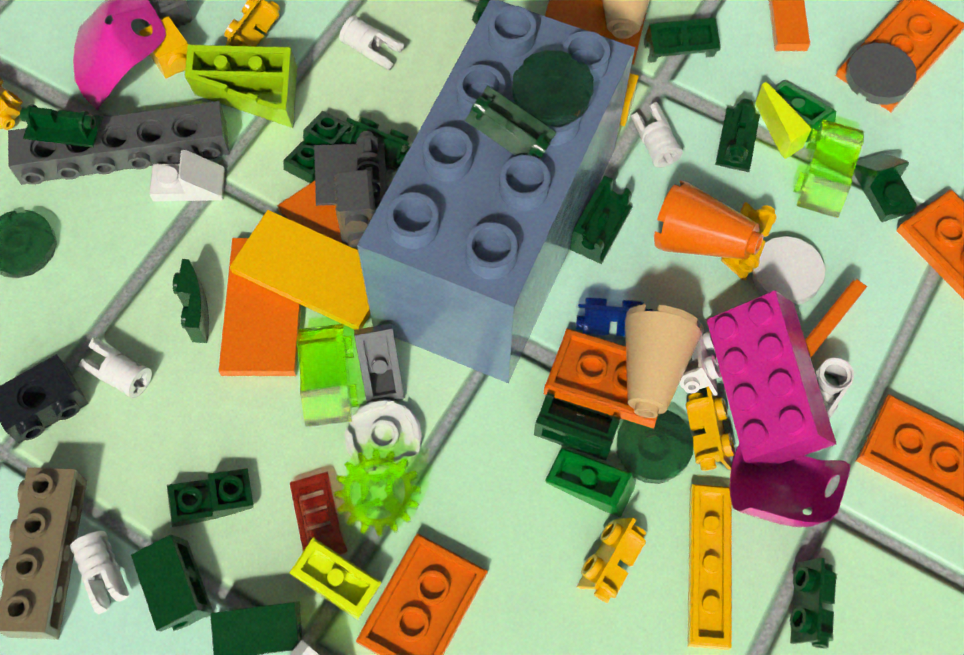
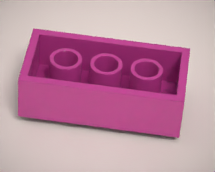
M775 290L707 319L745 462L766 469L836 445L798 315L792 301Z

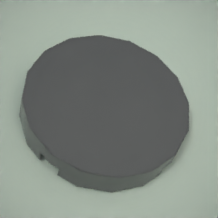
M871 43L863 45L853 53L846 67V80L855 94L858 95L860 93L867 97L866 101L873 104L889 105L901 101L910 92L916 80V67L911 58L900 48L885 43Z

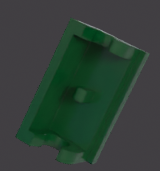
M716 17L650 23L644 37V47L649 48L648 63L656 62L658 57L706 53V57H714L716 52L721 49Z
M603 176L573 229L570 245L571 251L599 264H602L633 207L629 205L632 196L630 189L626 188L622 195L616 193L612 189L614 186L613 179L607 176Z
M547 392L535 423L534 436L606 461L621 417L614 415L611 419L556 400L554 398L555 394Z
M170 534L131 554L156 631L162 632L171 627L173 631H177L204 617H209L210 613H214L188 540Z
M300 601L210 613L213 655H261L294 650L301 640L303 641Z

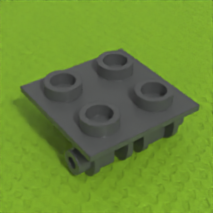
M362 132L356 140V144L314 145L316 206L335 205L333 176L337 172L361 170L371 171L375 204H380L387 191L384 143L378 144V140L372 132Z

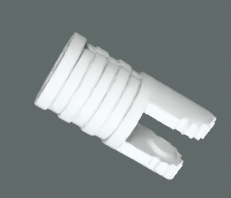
M355 15L347 19L340 32L339 38L342 43L348 44L387 70L391 69L393 63L386 56L377 53L382 43L399 53L404 48V44L381 30L368 25Z
M656 101L649 106L657 122L645 128L646 124L638 112L631 115V120L642 142L645 144L654 166L661 168L675 163L682 156L683 151L680 145H678L671 127Z
M92 338L89 347L106 358L101 366L93 360L84 358L81 359L78 366L103 382L116 387L130 398H136L141 395L150 383L152 377L151 369L135 362L128 356L126 357L124 353L100 339Z
M105 531L86 534L71 543V551L78 564V570L82 574L83 584L96 614L98 613L99 615L111 607L108 592L113 599L119 602L129 597L128 589L119 565L115 561L116 558Z

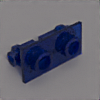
M587 297L585 298V304L576 305V309H584L583 316H576L575 330H580L584 334L609 335L610 322H617L616 336L625 337V318L630 308L644 305V301L622 300V307L607 306V299ZM645 309V311H653V310H654V309Z

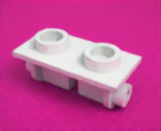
M698 320V322H697V326H698V327L701 326V323H700L699 320ZM704 328L682 376L680 385L688 393H696L699 389L709 386L715 396L718 395L716 378L721 377V372L714 357L716 353L710 332L706 333Z

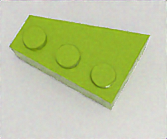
M188 45L185 78L194 95L211 101H219L220 104L293 128L297 64L291 47Z

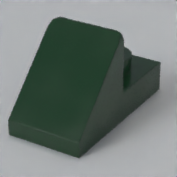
M884 153L851 162L849 166L881 223L913 213L917 207L916 202L901 178L909 162Z

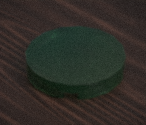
M545 50L531 54L513 74L512 98L514 103L548 126H561L576 121L586 113L593 99L594 78L588 66L581 60L579 63L572 59V54L564 51Z
M25 210L26 213L6 212L0 216V275L10 278L30 276L43 269L52 259L57 246L56 234L45 217L29 210Z
M667 410L665 413L658 414L654 429L624 420L616 435L615 451L618 459L620 458L621 463L625 466L624 469L632 473L634 478L644 483L661 484L668 482L685 471L693 455V437L688 425L679 415Z

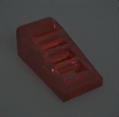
M328 472L289 482L303 551L311 539L315 538L339 555L345 554L348 550ZM321 490L324 491L323 495L306 500L302 498V496ZM327 505L326 509L306 514L308 510ZM330 521L328 525L311 530L309 528L310 526Z

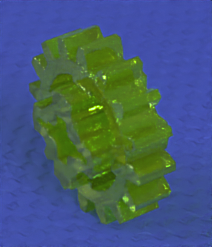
M378 448L373 449L372 458L366 459L362 452L358 453L359 464L356 466L350 462L344 464L349 471L348 476L337 475L336 480L344 488L343 490L335 491L334 497L345 502L337 508L340 514L350 512L351 515L346 523L353 527L360 522V532L363 535H366L371 527L375 528L378 537H383L384 527L387 526L394 533L399 532L397 522L401 519L409 524L412 520L407 513L408 509L418 510L420 506L419 503L412 499V496L421 494L420 486L411 485V482L418 478L417 472L410 471L406 473L405 470L409 464L408 460L404 458L396 463L395 452L392 450L389 451L386 458H381ZM375 467L388 468L382 474H369L366 471ZM401 479L405 488L402 503L395 497V488ZM356 482L360 487L361 497L354 506L352 489ZM373 485L377 488L386 485L384 491L387 497L384 500L378 497L373 499V501L370 500L372 498L370 488ZM374 511H387L390 516L382 519L368 518Z

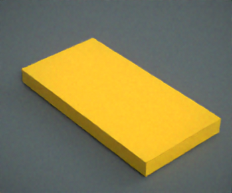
M268 209L230 265L232 273L354 330L362 329L371 315L358 250Z

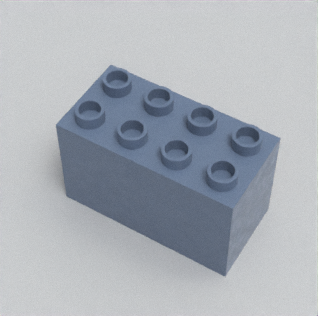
M500 0L489 1L357 245L373 326L392 323L395 338L509 383L568 254L573 229L596 191L615 150L635 47L534 13L520 6H514ZM487 86H490L557 132L541 158L538 159L530 155L516 156L464 121L470 113L472 106Z

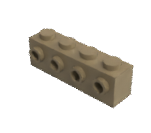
M27 467L25 480H22L19 484L17 494L20 503L17 519L12 521L9 532L12 543L9 559L4 561L1 570V579L4 584L0 599V634L9 638L59 639L74 558L70 545L77 539L87 480L76 469Z

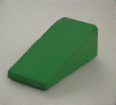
M786 80L774 88L811 127V132L806 140L808 144H816L834 130L836 110Z
M561 448L545 480L547 484L617 517L622 516L636 485L632 473Z

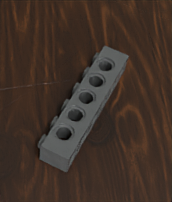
M219 101L103 117L94 147L27 140L23 138L26 128L8 131V166L21 185H37L44 181L58 179L71 180L78 176L110 174L114 171L127 169H145L153 166V164H180L181 150L190 151L205 159L229 155L226 119Z

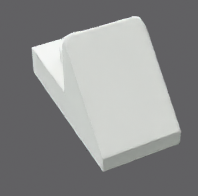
M181 150L180 164H153L150 196L153 201L223 200L225 168L190 151Z

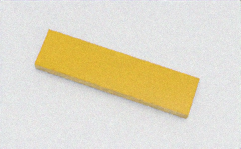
M692 484L690 486L688 647L730 650L732 648L730 487Z

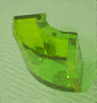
M822 119L819 130L812 129L806 145V149L812 150L805 173L799 172L793 188V192L799 194L797 206L839 218L851 188L855 166L864 143L863 130Z
M344 324L299 329L297 349L300 368V395L305 427L351 422L352 408L359 407L357 385H350L348 358H354L352 335L345 336Z

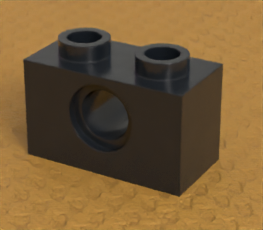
M57 354L0 385V423L4 431L18 443L38 437L44 432L45 428L59 420H66L75 416L80 408L89 404L70 369ZM46 397L41 405L33 407L39 398Z

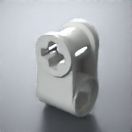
M833 357L825 360L815 373L829 420L854 379L852 366L846 360ZM824 375L834 376L838 380L839 386L830 384Z

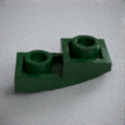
M322 111L303 130V141L283 160V170L308 183H312L315 181L314 145H342L343 136L346 131H351V125Z
M182 259L180 272H176L173 277V292L177 294L183 305L181 325L187 331L192 342L207 343L209 314L206 296L190 260Z
M248 468L210 473L207 479L167 485L172 527L229 516L251 509L254 506Z

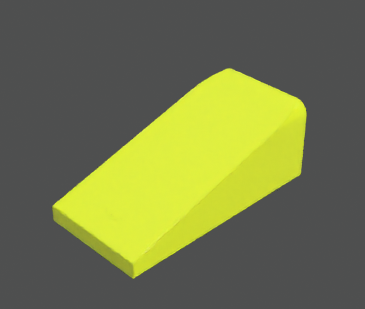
M764 82L760 88L755 105L780 154L784 159H787L804 147L811 132V127L769 83Z
M315 538L311 539L289 572L292 576L357 620H359L382 583Z

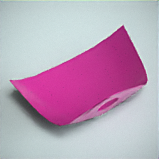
M106 0L79 27L74 45V78L83 97L97 111L121 78L133 66L149 56L163 42L166 36L165 28L148 0ZM112 15V24H106V17ZM135 19L147 21L152 27V34L147 37L136 34L132 30L131 22Z
M739 443L730 472L732 508L757 518L792 527H811L830 521L839 511L850 473V464L842 460H818L804 455L762 469L744 461ZM836 475H839L840 480L837 488L832 495L825 497V491L829 482ZM811 507L812 513L810 515L803 514L804 509Z

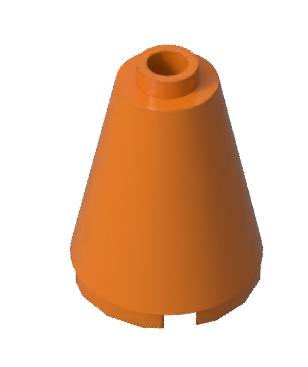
M681 180L679 181L681 186L675 184L672 186L664 199L657 219L664 222L662 233L655 231L654 235L655 246L659 250L745 260L751 254L756 255L758 253L764 236L763 233L759 232V224L689 182Z

